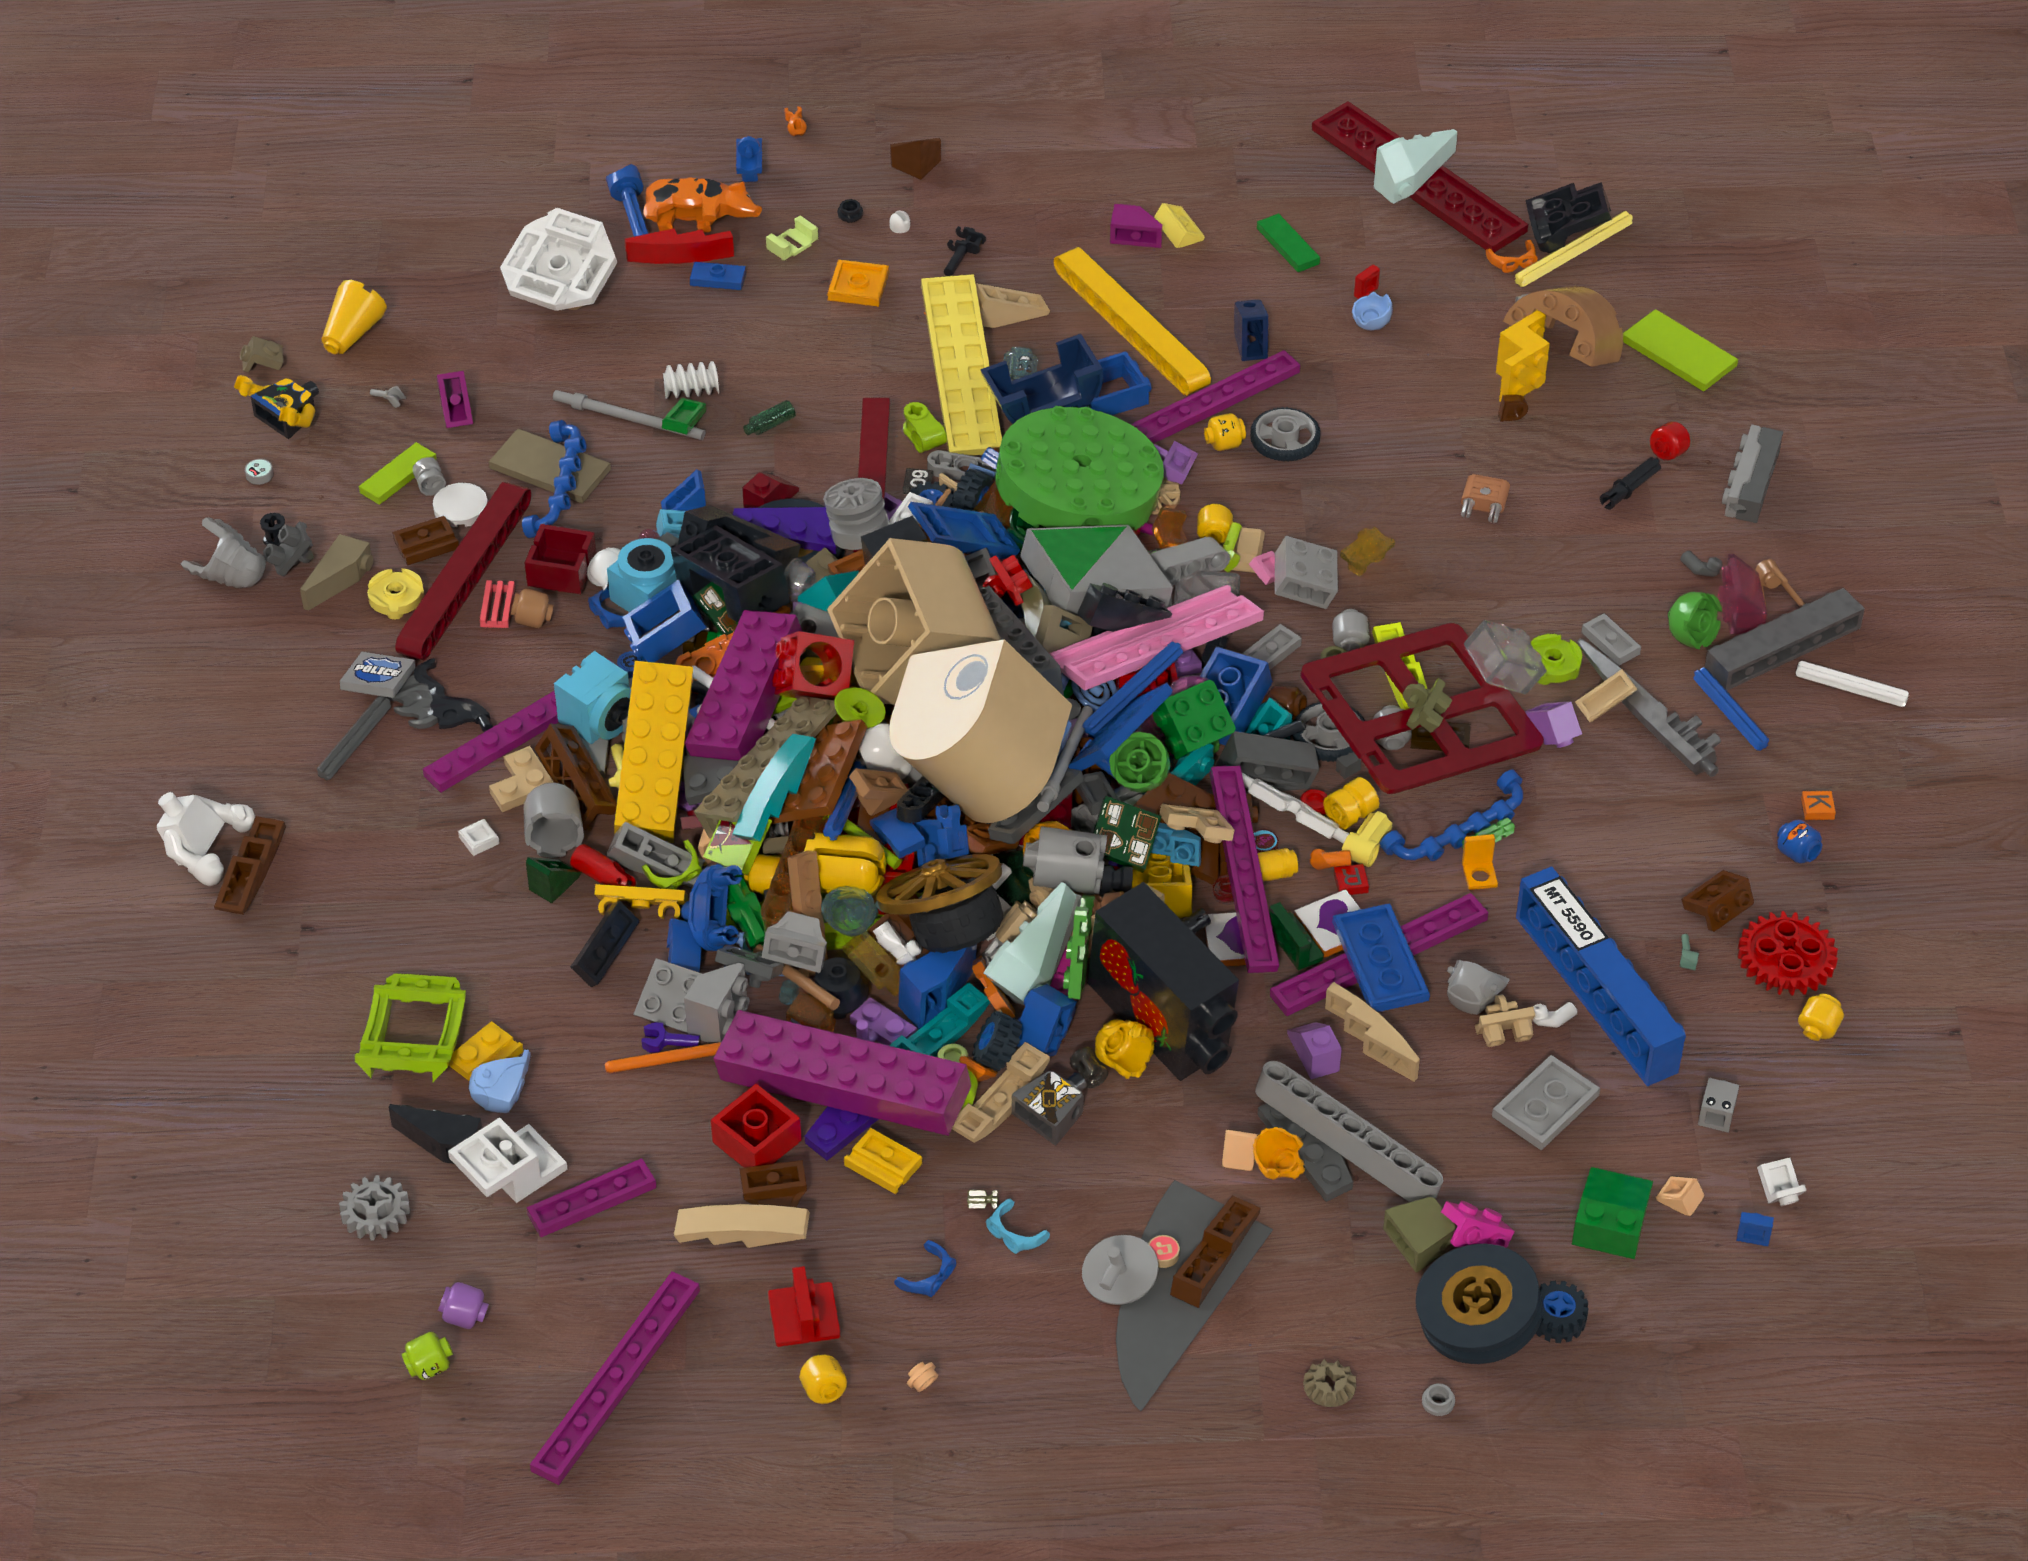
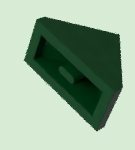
M528 857L526 860L529 890L550 903H553L582 873L560 859Z

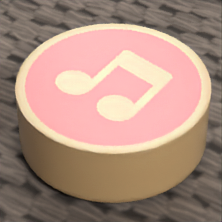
M1159 1235L1150 1240L1148 1244L1154 1250L1160 1268H1168L1176 1264L1179 1259L1180 1247L1173 1237Z

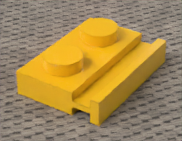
M491 1021L453 1052L449 1066L470 1081L472 1071L476 1067L490 1061L518 1057L524 1052L523 1044L514 1041L510 1034Z
M872 1128L852 1148L851 1154L844 1157V1166L894 1194L922 1165V1156Z

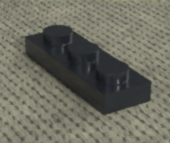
M620 900L612 903L570 968L590 987L598 985L640 920Z

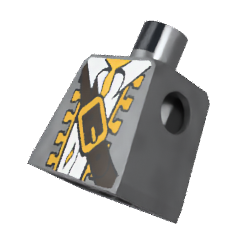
M1048 1071L1012 1094V1114L1056 1146L1082 1115L1084 1095L1081 1091L1087 1087V1083L1083 1076L1076 1072L1065 1080L1054 1071Z

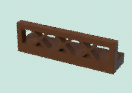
M550 723L534 749L554 783L563 784L570 789L571 781L574 783V793L579 800L583 830H587L597 814L614 815L617 802L575 727ZM550 743L552 744L551 757L546 750ZM560 760H561V762L563 763V775H562V777H561V775H560V773H559ZM582 801L587 807L584 815H582Z

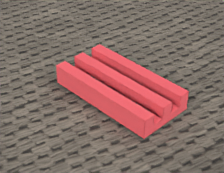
M486 580L480 615V627L509 628L515 592L514 581H509L508 585H504L503 581H497V584H492V580ZM492 592H496L491 621H488ZM502 593H507L502 621H498Z

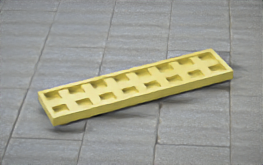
M974 274L921 279L922 295L944 429L947 436L948 452L976 456L982 455L988 447L999 452L1002 435L996 401L981 373V369L989 367V360Z

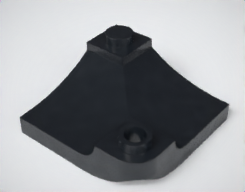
M1602 182L1578 191L1575 184L1571 183L1525 200L1534 237L1542 252L1552 253L1559 248L1565 247V241L1568 236L1612 220L1610 215L1611 208Z

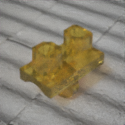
M1376 527L1372 529L1364 528L1358 532L1357 540L1341 550L1340 557L1348 562V570L1357 576H1361L1367 571V566L1373 562H1380L1385 558L1386 552L1395 547V540L1385 537Z

